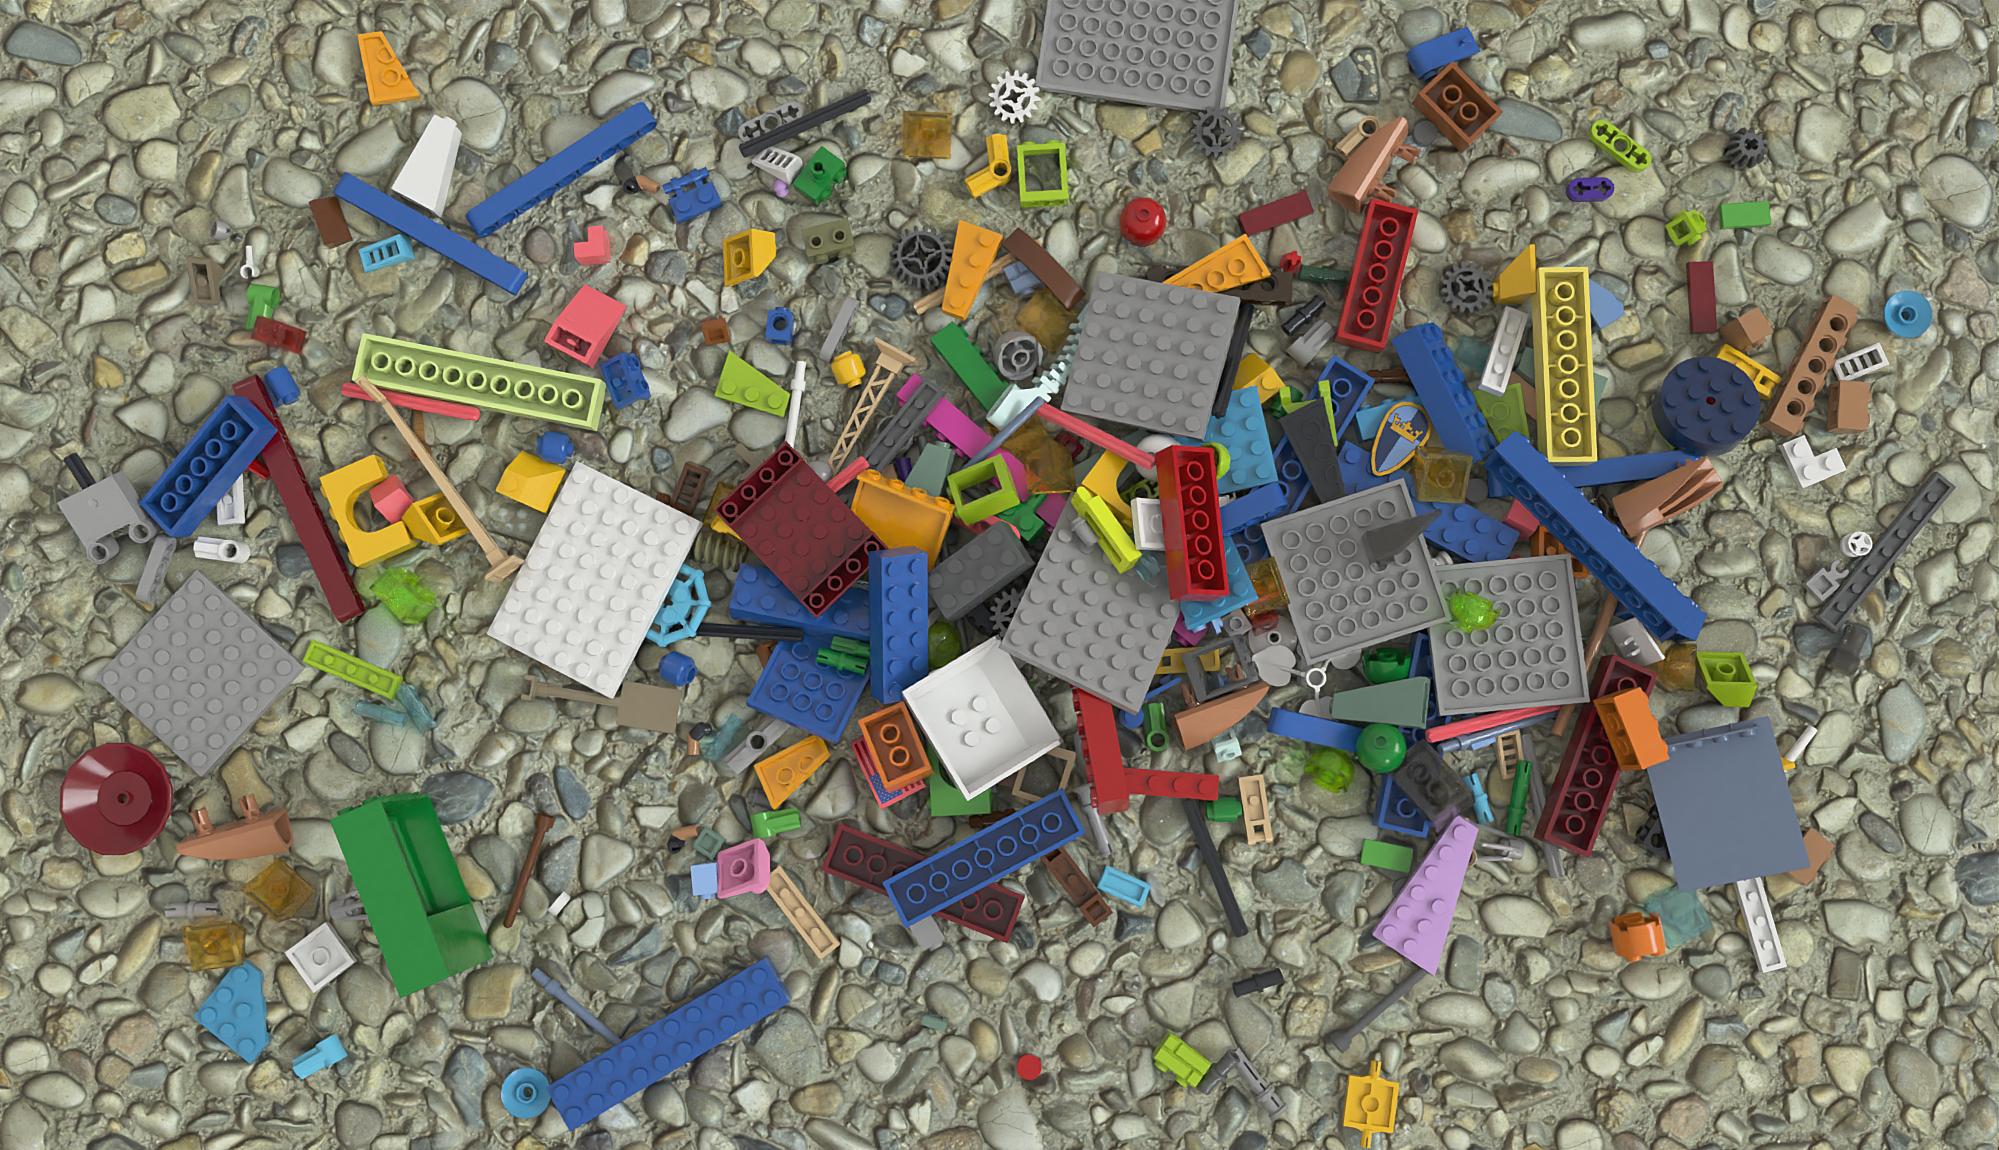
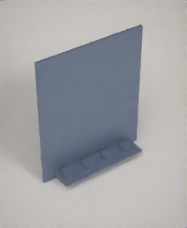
M1769 716L1732 724L1729 723L1728 725L1709 729L1703 728L1700 731L1662 738L1668 746L1667 753L1670 759L1648 767L1647 772L1680 892L1742 880L1746 881L1748 879L1811 867Z

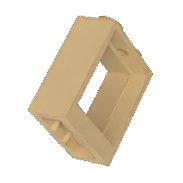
M1056 746L1046 754L1067 760L1058 790L1063 788L1065 791L1076 753ZM1026 765L1019 769L1011 794L1016 796L1015 801L1029 805L1030 801L1037 802L1042 797L1019 790L1026 771Z

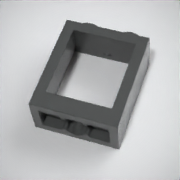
M1242 634L1228 637L1181 656L1198 702L1259 680L1257 676L1259 675L1258 666L1255 661L1251 660L1249 655L1250 645L1247 639L1242 637ZM1234 643L1247 678L1212 691L1199 656Z

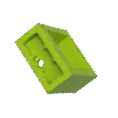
M1049 140L1045 144H1035V142L1028 141L1017 145L1020 208L1068 206L1065 142L1059 143L1058 140ZM1059 154L1061 190L1026 192L1024 156Z
M1001 453L947 476L949 487H946L951 501L955 502L954 514L957 519L961 518L966 526L1021 504L1009 467ZM998 475L1002 487L1001 490L964 505L960 491Z

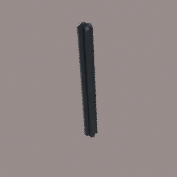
M863 89L739 145V150L744 158L870 103V94L867 89Z
M1246 302L1240 307L1211 415L1215 416L1216 419L1225 417L1255 310L1254 305H1251L1250 302Z
M700 623L695 635L803 642L804 630L800 628ZM673 625L672 628H669V633L683 629V625Z
M1186 798L1182 801V805L1234 936L1242 937L1248 934V928L1197 800Z

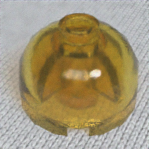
M1677 643L1666 650L1663 660L1658 661L1657 672H1662L1663 680L1669 687L1679 691L1693 692L1697 644Z

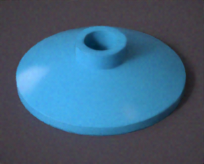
M1908 290L1891 296L1883 310L1884 322L1893 334L1902 338H1915L1922 335L1930 327L1933 317L1932 308L1928 300L1921 294ZM1901 313L1906 315V320L1902 318Z
M530 1067L520 1068L512 1072L505 1079L501 1089V1099L506 1110L513 1116L521 1119H529L541 1114L551 1100L546 1089L550 1085L548 1078L541 1071ZM526 1087H530L532 1089V1095H527L525 1093Z

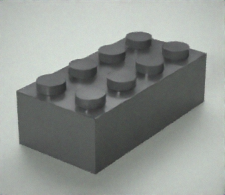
M999 520L929 571L928 591L944 617L948 620L957 621L1027 571L1035 563L1010 524Z

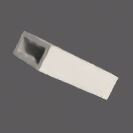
M434 114L391 189L404 199L441 217L462 133L456 127L457 123L447 116H444L442 119Z

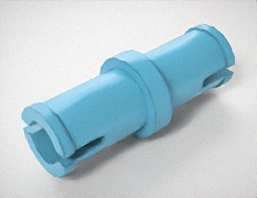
M1477 773L1471 774L1470 777H1463L1462 780L1470 797L1468 801L1469 804L1473 805L1479 825L1495 820L1486 800L1488 795L1487 793L1484 794Z

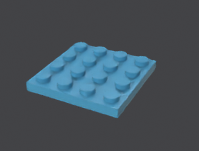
M1257 385L1232 391L1225 417L1216 419L1215 416L1210 415L1204 441L1167 434L1172 436L1182 446L1200 447L1206 442L1214 441L1227 448L1231 459L1230 468L1223 477L1217 480L1218 496L1278 482Z

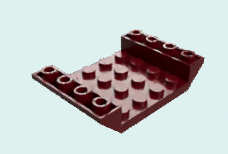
M787 441L713 509L816 619L869 570L870 551L889 549L813 471Z

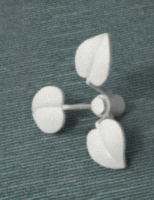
M1282 645L1267 647L1254 654L1252 661H1255L1258 666L1259 676L1273 686L1288 684L1291 673L1304 677L1305 683L1315 689V700L1305 701L1299 712L1338 721L1331 718L1332 714L1329 713V704L1333 698L1325 696L1319 699L1320 687L1326 682V674L1324 672L1330 661L1338 669L1353 667L1360 658L1361 649L1327 659L1320 669L1310 668L1306 672L1292 669L1296 662L1295 656L1289 648Z

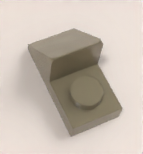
M186 257L193 303L218 305L221 302L218 278L225 273L224 269L212 258Z
M739 443L733 449L738 454L735 458L745 468L750 465L738 479L742 483L762 463L746 447Z

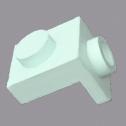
M1232 727L1210 739L1218 763L1232 760L1242 755L1238 739Z

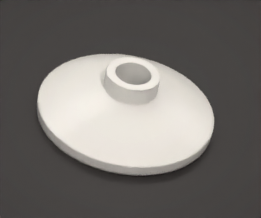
M1268 614L1258 618L1252 624L1253 628L1249 630L1248 643L1253 654L1273 645L1285 646L1293 653L1297 643V635L1294 626L1288 619L1277 614ZM1272 633L1278 636V640L1275 643L1270 641Z

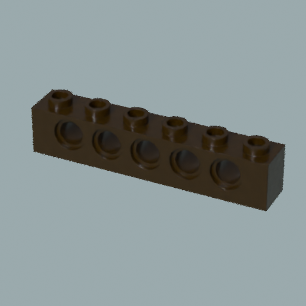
M1154 265L1152 268L1147 269L1146 280L1162 283L1189 266H1177L1176 269H1166L1164 265ZM1282 268L1272 269L1270 277L1247 283V290L1233 287L1217 293L1240 297V305L1250 302L1251 305L1289 306L1292 302L1293 272H1286V269ZM1261 283H1270L1272 290L1265 291L1261 287Z

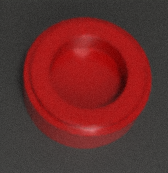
M1027 1053L1018 1059L1017 1072L1023 1079L1033 1080L1041 1073V1061L1036 1055Z

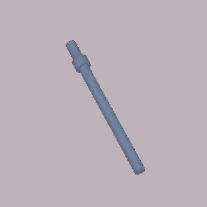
M1038 395L959 471L984 461L1045 403L1044 399ZM945 490L944 497L948 495L947 490Z
M1559 710L1498 725L1467 736L1465 734L1453 737L1451 741L1439 744L1437 749L1440 754L1453 750L1461 751L1469 748L1472 744L1555 718Z
M539 968L534 970L531 976L545 987L544 991L551 997L553 995L557 997L613 1046L623 1041L564 991L556 979H550Z

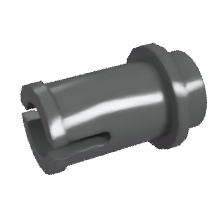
M758 788L756 790L751 789L747 804H751L753 808L754 806H759L773 811L777 810V808L774 810L771 807L766 793L760 792Z

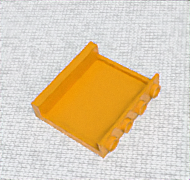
M872 469L864 470L857 475L856 479L859 480L851 505V510L889 549L915 546L927 552L928 572L935 568L956 506L950 504V501L946 498L932 497L927 495V492L921 488L914 487L912 489L905 486L902 481L894 478L887 479L882 477L881 473Z

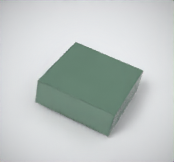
M706 825L691 847L713 860L726 841V838Z
M924 1012L921 1025L945 1032L948 1019Z

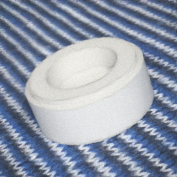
M563 892L547 911L556 916L571 899V896Z

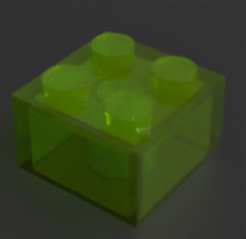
M390 566L369 587L404 623L420 625L440 605L435 600L437 597L435 593L428 587L423 588L418 583L419 577L411 570L406 571L403 568L398 569Z

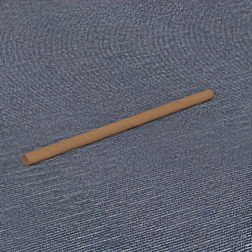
M1648 530L1631 538V542L1635 543L1639 550H1641ZM1610 591L1584 651L1587 677L1619 602ZM1576 703L1563 704L1550 732L1551 734L1563 737Z

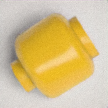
M850 350L833 358L834 362L831 364V370L839 385L847 384L848 388L862 383L860 378L865 376L866 369L859 354H852Z

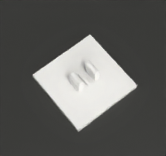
M1636 617L1608 627V634L1626 660L1644 667L1665 658L1643 624Z

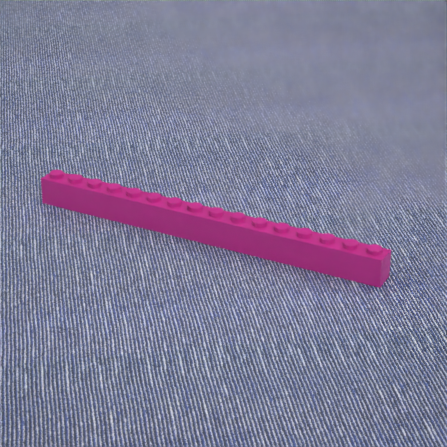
M916 373L896 394L899 400L897 404L901 408L923 382V379ZM944 397L921 424L926 429L930 426L936 431L934 436L941 442H949L954 447L955 454L961 459L966 457L971 460L993 439ZM1000 445L986 459L1001 453L1009 467L1020 503H1024L1036 487H1039L1041 491H1044L1049 496L1034 513L1047 525L1046 531L1051 534L1066 500ZM998 475L992 477L989 482L996 489L1001 490L1002 487ZM1180 611L1172 632L1177 635L1175 639L1186 648L1189 645L1192 648L1209 630L1210 624L1209 622L1206 623L1207 628L1199 632L1193 633L1192 630L1186 632L1182 623L1185 618L1182 611Z

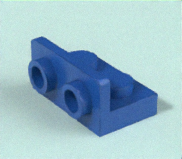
M620 353L599 365L616 409H623L638 400L651 398L649 385L640 368V361L634 353Z

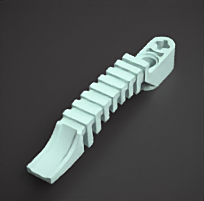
M1090 301L1076 318L1079 323H1071L1069 329L1077 335H1069L1066 340L1073 345L1064 346L1062 350L1067 355H1059L1057 360L1060 364L1053 363L1050 367L1052 371H1044L1041 378L1034 377L1032 382L1035 386L1032 389L1022 390L1015 383H1012L990 409L986 419L998 430L1001 431L1038 395L1044 399L1045 403H1048L1051 399L1049 395L1057 394L1060 390L1058 387L1065 385L1067 382L1066 378L1070 376Z

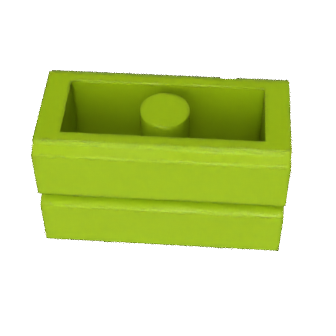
M1171 1031L1166 1033L1152 1053L1153 1058L1156 1060L1154 1065L1165 1073L1169 1069L1176 1075L1174 1079L1185 1088L1188 1084L1195 1088L1212 1064L1209 1059Z

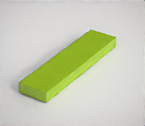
M314 639L311 640L302 662L389 699L395 698L404 678Z

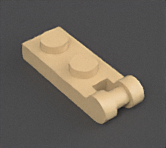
M1263 774L1238 777L1247 845H1256V842L1262 841L1265 844L1272 843L1273 837ZM1262 825V832L1254 833L1253 826Z

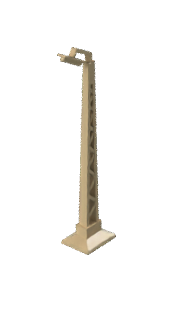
M875 337L874 341L881 351L876 361L877 367L827 462L832 468L833 478L840 472L895 376H899L904 366L917 367L919 365L916 358ZM882 368L891 372L888 379L876 381ZM884 385L875 399L872 388ZM869 394L873 405L862 408ZM868 411L866 417L860 425L858 414ZM855 421L857 431L849 433ZM853 437L847 448L845 439ZM843 446L844 454L837 456L840 448ZM840 460L837 467L835 468L833 462Z
M364 375L354 380L377 403L381 402L383 404L382 406L487 554L485 557L492 567L485 575V579L499 584L520 569L525 559L515 555L508 556L503 549L499 548L394 406Z

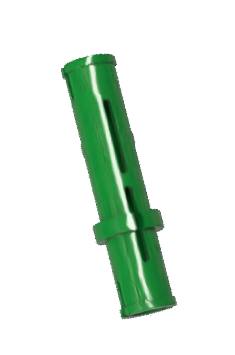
M1520 759L1516 760L1517 764L1510 804L1506 807L1508 816L1504 832L1512 835L1514 833L1515 835L1521 834L1523 814H1526L1527 811L1525 802L1533 762Z

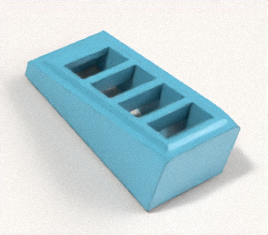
M401 234L358 249L366 273L415 259L410 238ZM389 247L392 248L394 256H391ZM380 250H382L384 260H382ZM371 252H373L376 263L374 264L371 259Z

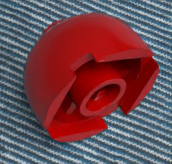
M1139 197L1132 199L1125 205L1120 214L1119 228L1122 236L1134 246L1147 247L1154 245L1166 230L1167 218L1165 211L1159 202L1152 198Z

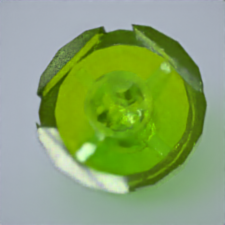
M1456 587L1449 603V612L1452 618L1458 622L1456 627L1467 633H1471L1472 630L1484 631L1492 627L1498 620L1502 608L1498 607L1495 610L1492 608L1493 602L1470 591L1466 595L1460 593L1462 588Z
M936 619L928 627V667L939 669L959 657L962 642L958 631L952 625Z
M1323 747L1314 751L1303 768L1307 777L1311 774L1316 778L1313 783L1332 793H1339L1340 790H1344L1343 793H1346L1355 776V767L1347 752L1333 747Z

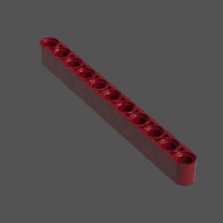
M254 374L234 383L232 388L235 396L246 397L278 430L261 450V453L336 619L343 623L365 613L364 604L263 381L257 374Z

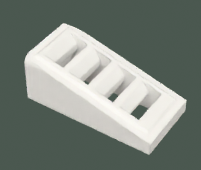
M772 146L760 151L752 160V164L787 184H790L804 168L800 157Z
M1876 343L1837 359L1833 370L1838 381H1850L1889 365V362L1880 343ZM1872 352L1877 363L1876 365H1872L1867 353ZM1859 356H1863L1868 368L1863 369L1858 358ZM1851 359L1854 360L1856 367L1858 369V372L1854 373L1853 368L1849 362V360ZM1841 363L1845 364L1849 373L1846 377L1839 365Z

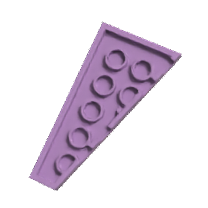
M1457 813L1372 930L1373 936L1434 976L1478 832L1476 825Z

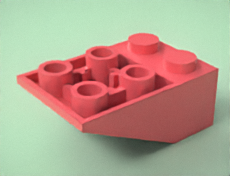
M584 284L555 320L544 342L556 351L593 369L627 306Z

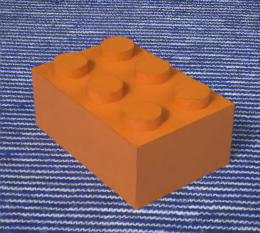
M1641 687L1618 690L1593 700L1621 770H1643L1670 759L1667 753L1668 746L1658 731V721L1651 714L1648 706L1649 699Z
M904 701L858 720L884 788L889 793L935 774L909 708Z

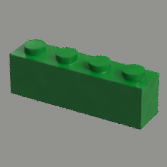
M952 321L930 338L931 345L988 414L1009 384L1006 380L1001 382L997 377L999 372L991 362L986 363L981 357L983 352L976 343L972 345L966 337L969 335L962 325L956 326Z

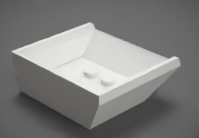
M999 635L992 637L901 692L906 705L957 790L966 801H969L1063 743V740L1012 656L999 649L1002 641Z

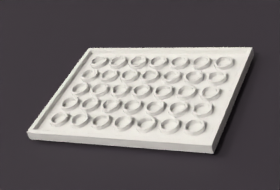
M576 461L525 562L494 618L487 635L613 699L703 523Z

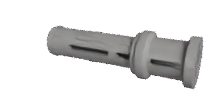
M1085 782L1073 787L1072 790L1076 792L1080 802V812L1085 814L1099 855L1104 857L1114 853L1115 850L1101 815H1098L1097 808L1092 809L1090 787L1093 784Z
M1237 1047L1233 1051L1238 1054L1241 1061L1236 1064L1235 1068L1256 1094L1255 1100L1257 1103L1261 1102L1267 1110L1270 1120L1276 1119L1287 1110V1103H1283L1274 1092L1275 1088L1270 1084H1266L1254 1066L1242 1053L1241 1049Z

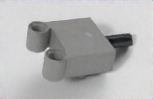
M77 453L70 454L64 458V462L82 488V491L58 502L57 505L87 549L86 555L91 562L102 564L118 554L119 545L116 540L105 535L127 524H130L128 532L130 538L137 543L147 542L159 534L161 526L139 504L141 499L123 470L96 483ZM141 525L147 528L148 534L142 530ZM100 546L105 549L106 555L101 552Z

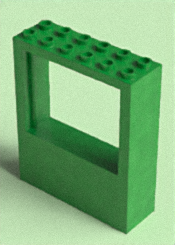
M417 791L406 794L373 796L361 801L362 805L350 806L338 811V816L330 819L400 998L494 958L429 794H419Z

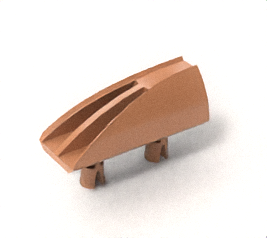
M1398 117L1384 125L1352 154L1327 188L1329 191L1328 197L1356 215H1361L1371 196L1392 203V197H1396L1397 190L1380 183L1395 156L1415 164L1416 157L1419 158L1421 154L1420 149L1403 143L1408 135V122L1404 117Z
M1708 456L1694 462L1690 459H1685V466L1678 462V469L1647 483L1639 481L1638 487L1632 484L1631 490L1612 498L1620 521L1630 538L1695 507L1722 488L1723 482Z
M1240 664L1234 665L1235 674L1231 667L1225 668L1230 683L1244 679ZM1188 681L1190 693L1185 684H1180L1179 688H1181L1187 706L1181 710L1169 713L1183 750H1189L1209 741L1244 718L1268 692L1269 686L1267 682L1258 681L1250 685L1247 684L1231 690V692L1198 702L1191 681Z
M250 794L247 798L242 796L238 799L245 819L217 827H212L206 807L199 811L198 809L193 810L189 814L197 832L189 834L177 844V852L181 855L195 858L232 860L254 858L288 851L289 847L293 846V833L287 810L283 807L266 813H260L255 795Z

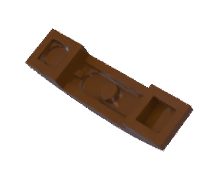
M1017 228L1001 243L1005 250L1017 261H1020L1052 292V296L1067 311H1070L1086 296V293L1070 274L1042 246L1020 228Z
M1063 846L1040 857L1093 928L1113 913Z

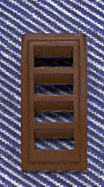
M692 461L685 462L669 506L692 516L711 469ZM692 470L694 472L701 474V477L698 478L689 473ZM686 480L697 483V488L685 483ZM682 489L693 492L694 496L682 493ZM682 498L691 502L690 506L678 502V499Z

